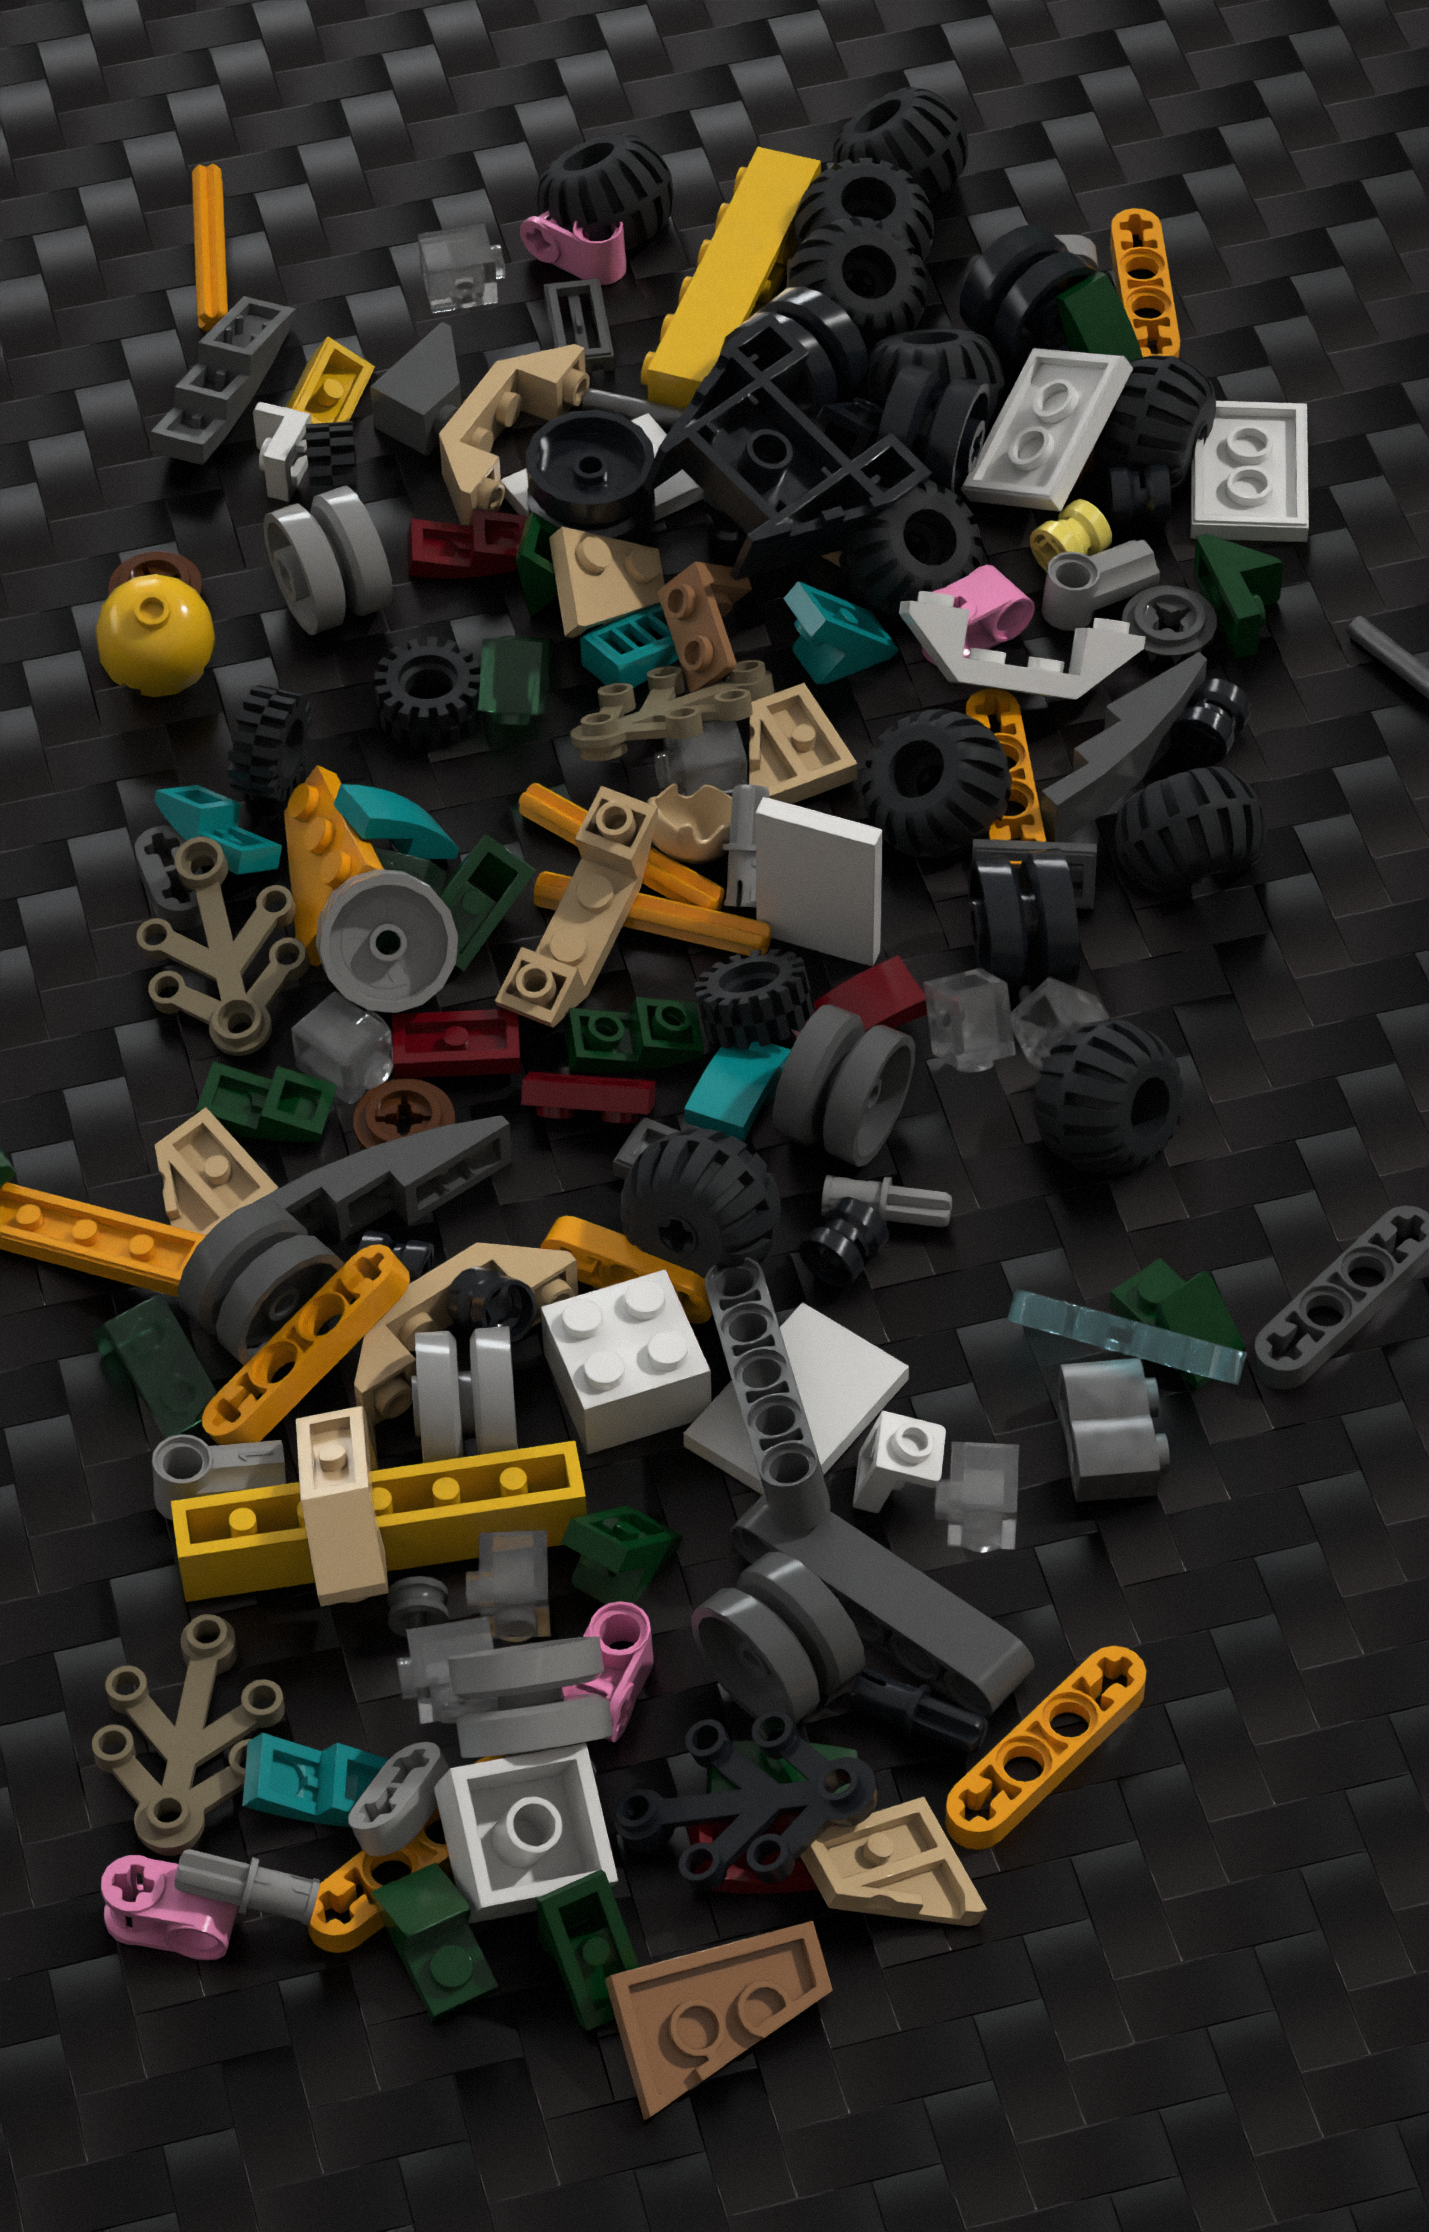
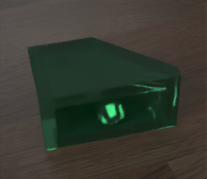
M502 634L483 638L478 711L494 712L493 723L529 725L530 714L539 715L545 712L555 651V638Z

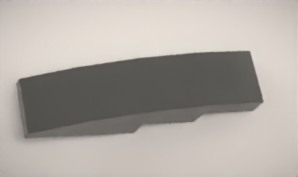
M243 296L198 342V363L175 386L174 407L150 431V452L203 465L226 438L251 402L295 320V309Z
M1200 652L1106 706L1104 731L1074 748L1073 773L1042 791L1041 817L1045 836L1051 842L1063 841L1103 814L1141 781L1175 743L1172 734L1174 724L1181 713L1191 707L1192 696L1199 685L1205 681L1207 658Z
M500 1115L436 1127L375 1145L313 1170L255 1202L276 1201L307 1229L308 1236L327 1225L340 1241L393 1209L407 1225H410L512 1162L509 1122Z

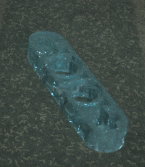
M1016 1288L1007 1318L1008 1321L1236 1385H1239L1247 1355L1245 1351Z

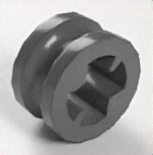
M423 1576L408 1577L398 1580L389 1587L387 1601L391 1609L388 1612V1626L394 1633L409 1638H426L437 1635L446 1629L449 1624L448 1609L445 1607L448 1602V1591L441 1581Z

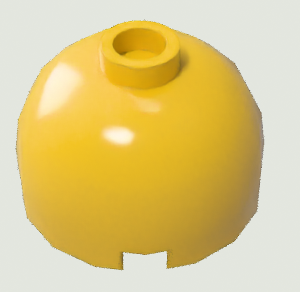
M159 574L134 577L116 587L102 604L95 631L100 663L110 678L122 687L124 683L130 688L139 689L141 695L149 697L177 694L197 683L204 674V667L210 661L211 654L213 656L216 645L211 613L198 592L178 578Z

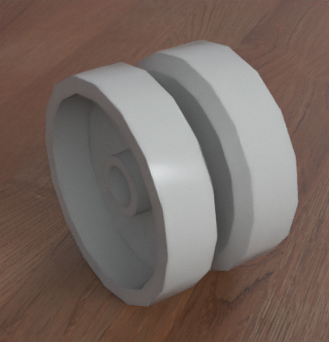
M347 485L314 496L310 513L297 503L265 514L263 523L264 536L272 569L290 611L299 625L309 635H315L342 625L346 608L357 617L391 606L393 599L392 578L381 540L367 509L357 494Z
M374 869L350 877L329 895L318 916L316 948L324 972L346 999L369 1011L398 1013L423 1005L444 987L456 964L458 934L450 909L427 883L404 871ZM391 930L399 937V946L397 949L389 946L388 953L384 954L377 949L376 938L381 932Z
M509 1326L475 1329L470 1337L471 1371L459 1372L457 1341L449 1331L415 1333L417 1375L411 1376L415 1436L421 1437L423 1463L465 1457V1434H476L477 1455L518 1449Z
M599 1636L530 1643L447 1658L452 1694L464 1700L497 1697L498 1706L466 1712L456 1721L462 1758L504 1754L508 1758L567 1747L571 1744L588 1742L613 1735L608 1699L595 1693L564 1696L562 1688L594 1681L604 1673Z

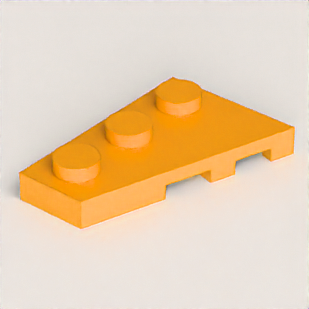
M316 765L306 781L294 789L289 798L288 806L284 811L291 892L297 907V913L294 918L296 939L301 941L306 949L310 965L319 967L321 964L316 948L318 916L329 895L352 876L374 869H383L370 840L362 839L333 805L341 785L337 774Z

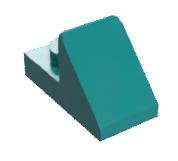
M799 581L783 598L797 617L794 625L801 634L792 646L793 653L816 684H827L891 659L899 651L872 611Z

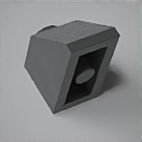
M441 322L370 386L374 428L425 456H428L440 445L439 433L461 406L460 380L452 329L450 325Z

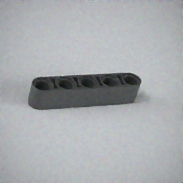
M749 1257L744 1259V1264L741 1266H728L722 1269V1271H717V1265H713L705 1276V1288L771 1517L775 1524L784 1530L797 1532L811 1529L819 1525L827 1517L831 1509L830 1497L762 1268L758 1262Z
M763 1493L730 1528L729 1534L732 1543L739 1553L751 1564L769 1552H782L800 1561L816 1574L838 1598L863 1641L963 1709L985 1718L991 1717L1031 1673L1035 1666L1028 1648L1010 1631L831 1511H829L827 1517L819 1525L811 1529L797 1532L784 1530L776 1525L772 1519L765 1493Z

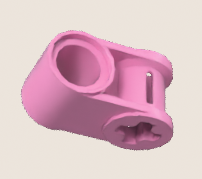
M549 210L542 213L539 217H529L520 226L521 239L527 250L540 261L551 263L582 280L599 278L600 285H608L620 280L626 273L627 265L622 222H619V228L616 227L615 223L611 224L613 236L603 241H589V233H582V228L577 227L578 221L574 222L573 233L559 227L553 218L550 219Z
M993 565L978 567L968 576L945 588L933 591L935 593L955 596L953 607L970 610L963 658L968 659L970 648L988 650L1020 635L1029 625L1035 611L1034 602ZM922 646V654L924 655V657L929 662L936 665L932 658L929 656V654L926 652L924 647Z
M622 1601L608 1603L598 1609L591 1618L590 1624L583 1637H600L604 1673L594 1681L562 1687L564 1696L595 1693L609 1700L613 1735L603 1739L610 1742H617L625 1731L635 1702L652 1671L654 1663L651 1627L648 1616L643 1609L633 1603ZM619 1641H627L634 1644L628 1649L622 1650L608 1647Z
M127 1855L116 1859L106 1868L101 1880V1894L106 1903L104 1907V1923L108 1933L116 1941L126 1945H139L177 1952L197 1960L209 1961L225 1956L238 1905L178 1891L174 1886L178 1867L176 1863L149 1859L141 1855ZM137 1873L142 1875L143 1885H137ZM126 1916L132 1917V1927L127 1926Z

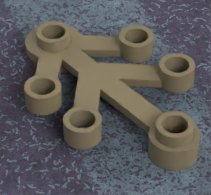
M759 660L737 662L735 669L730 672V675L725 678L724 682L675 698L676 695L685 691L682 668L663 666L647 672L649 695L639 712L624 716L625 713L636 708L634 690L631 684L615 683L603 686L597 691L600 712L589 714L581 719V725L574 728L570 733L573 746L579 748L581 759L604 761L624 755L628 751V740L686 739L698 736L704 731L702 721H737L750 717L753 714V701L775 693L772 673L765 670L764 662Z
M208 837L192 838L183 843L175 855V866L183 884L190 890L196 891L209 948L173 931L171 925L161 918H152L142 923L137 930L136 939L143 955L149 960L162 961L170 958L216 981L221 1001L187 987L183 977L175 971H162L156 974L149 983L148 992L154 1006L160 1012L173 1014L182 1011L208 1024L210 1036L216 1047L222 1052L233 1056L249 1055L263 1047L271 1035L272 1019L267 1011L287 981L299 979L307 972L310 960L301 941L291 937L282 938L276 941L270 948V963L247 994L242 975L274 928L285 927L294 920L297 907L291 892L286 887L280 885L266 887L257 897V908L233 941L220 886L228 874L226 857L221 846L215 840ZM213 866L209 872L195 875L200 867ZM275 901L286 902L285 907L278 912L267 911L268 906ZM153 935H167L165 940L158 945L147 944ZM296 953L299 955L298 959L290 965L279 963L286 954ZM175 986L179 988L177 993L170 998L159 997L161 991L166 987ZM240 1023L252 1024L244 1032L232 1033L233 1028Z
M204 1614L194 1618L181 1634L183 1659L188 1669L175 1726L149 1696L146 1676L139 1668L134 1666L118 1667L107 1676L105 1682L110 1706L115 1711L126 1714L167 1763L162 1786L135 1758L136 1750L133 1736L127 1728L120 1725H108L99 1729L92 1739V1750L96 1765L105 1772L113 1773L139 1805L134 1815V1824L138 1838L146 1847L165 1856L179 1855L184 1850L191 1849L203 1833L205 1814L244 1789L245 1768L239 1765L247 1758L248 1741L251 1739L242 1740L233 1746L229 1753L230 1766L192 1788L196 1768L257 1728L275 1725L282 1719L285 1712L283 1693L278 1684L265 1679L256 1680L247 1685L243 1690L241 1696L242 1704L205 1728L215 1678L217 1675L228 1671L234 1665L238 1654L233 1627L223 1618L212 1614ZM203 1637H218L211 1643L198 1642ZM126 1684L138 1687L134 1693L129 1695H121L116 1692L121 1686ZM261 1698H268L274 1701L273 1705L266 1709H257L252 1706L256 1700ZM119 1743L125 1746L118 1754L109 1755L102 1752L110 1744ZM165 1814H181L173 1822H161L158 1820V1818Z

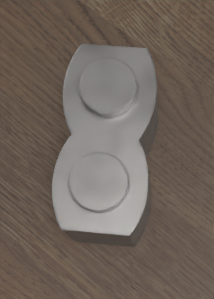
M1140 1358L1060 1364L1057 1389L1058 1402L1076 1502L1156 1496L1159 1475L1168 1474L1170 1470L1167 1436L1165 1433L1155 1434L1152 1418L1159 1416V1393L1156 1379L1145 1378Z

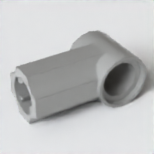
M1143 539L1140 541L1132 540L1092 556H1087L1080 552H1065L1053 557L1048 564L1041 613L1045 621L1060 630L1074 631L1075 628H1084L1093 619L1094 610L1134 596L1143 590L1158 586L1160 571L1156 565L1153 550Z
M180 1434L168 1437L159 1443L153 1452L154 1501L157 1510L165 1518L172 1521L171 1501L286 1484L284 1451L281 1440L208 1446L202 1439L192 1435Z

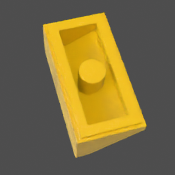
M327 336L309 359L286 407L309 413L311 424L347 422L350 420L375 366Z

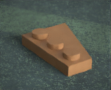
M813 1921L617 1973L605 1978L643 2119L646 2120L659 2112L683 2093L705 2080L742 2052L833 1991Z

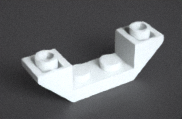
M919 591L918 601H902L900 603V616L947 681L1059 699H1078L1143 650L1145 645V636L1128 634L1130 623L1094 618L1093 628H1075L1069 674L1063 673V661L1029 657L1027 667L1005 664L1006 653L993 650L970 648L968 659L963 658L970 610L953 607L955 596Z

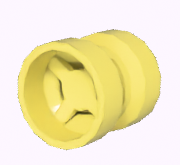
M1081 499L1075 500L1063 508L1058 515L1057 521L1050 520L1043 523L1030 535L1032 553L1038 564L1046 572L1051 559L1060 553L1080 552L1087 556H1092L1105 551L1112 543V532L1104 515L1096 506Z

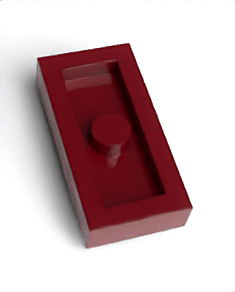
M507 1009L392 1014L394 1079L521 1073L519 1014Z
M529 1072L522 1080L521 1105L537 1106V1115L546 1118H574L575 1109L600 1111V1120L605 1122L637 1123L638 1114L648 1115L654 1107L656 1081Z

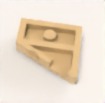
M563 526L549 538L565 637L574 638L580 636L590 627L599 624L605 625L661 603L657 591L665 584L659 549Z
M805 683L752 702L753 714L750 716L749 785L766 787L769 791V798L793 804L858 780V763Z
M206 1107L155 1144L158 1168L164 1183L162 1192L165 1209L171 1226L207 1235L219 1222L237 1209L252 1204L256 1200L279 1189Z
M925 1797L874 1812L865 1821L855 1826H830L800 1855L828 1908L962 1926L979 1924L987 1911L986 1906Z

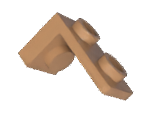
M694 562L657 591L690 692L714 685L736 667V660L722 617L728 614L733 608L732 605L750 592L752 587L748 577L735 580L730 575L733 567Z

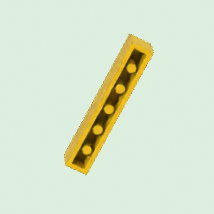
M757 147L748 167H740L734 183L733 197L729 204L722 203L718 211L715 234L712 240L705 239L698 254L697 270L693 277H685L680 289L679 306L675 314L668 313L661 328L660 344L656 352L649 351L644 359L641 371V384L648 386V401L687 408L697 388L718 361L725 337L775 298L787 273V258H793L798 250L795 235L796 211L810 183L821 174L820 160Z
M576 1441L371 1471L374 1510L385 1548L387 1572L564 1545L561 1541L571 1518L587 1515L586 1495ZM300 1482L171 1501L177 1555L186 1602L315 1583L301 1505Z

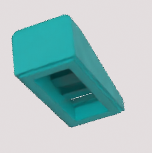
M661 603L602 625L580 638L582 666L605 685L628 683L634 689L647 680V672L650 670L669 666L678 660L679 657L669 627L666 625L667 621ZM656 631L663 638L657 640L650 633ZM640 641L644 646L639 647L635 643Z

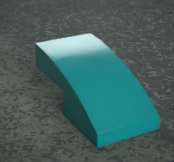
M340 785L333 805L362 839H389L405 859H456L460 848L419 805L403 796L383 789L362 785Z
M199 785L156 790L154 802L173 828L186 841L196 837H208L215 840L224 852L229 871L239 875L278 869L282 845L237 827L242 803Z
M737 1042L730 1048L721 1047L704 1071L684 1108L685 1123L703 1129L724 1132L726 1136H734L744 1142L762 1104L770 1106L791 1050L770 1043L771 1045L760 1047L759 1042H751L749 1049H738Z
M261 1733L248 1741L242 1806L296 1820L350 1827L348 1815L353 1806L389 1759L340 1743H335L327 1749L319 1751Z

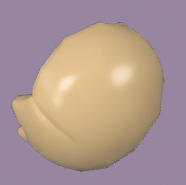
M673 783L658 794V796L648 799L647 803L656 806L659 811L652 843L663 853L683 863L702 865L714 862L727 852V850H723V844H729L731 796L710 785H702L694 794L683 796L678 793L677 784Z

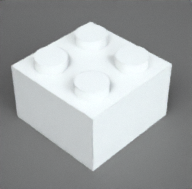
M666 1269L541 1307L544 1355L587 1455L694 1422L710 1405L711 1370Z
M587 1743L450 1768L434 1786L455 1886L471 1908L468 1924L537 1911L536 1898L600 1869L606 1873L610 1887L618 1882Z

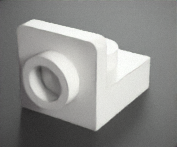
M259 402L253 411L256 445L261 450L259 469L265 472L267 496L289 502L308 468L306 424H311V417L309 413Z
M882 1410L859 1451L853 1508L878 1514L892 1490L900 1492L905 1481L930 1488L936 1487L942 1474L945 1428L939 1424Z

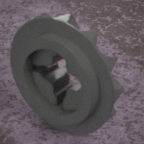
M1156 586L1143 590L1130 599L1122 614V621L1130 623L1128 634L1146 637L1143 650L1147 652L1151 662L1163 655L1169 656L1176 665L1182 655L1193 656L1198 652L1201 653L1204 646L1213 644L1217 627V616L1208 600L1193 590L1179 586ZM1159 622H1163L1169 627L1179 624V632H1174L1170 628L1160 631L1158 630Z

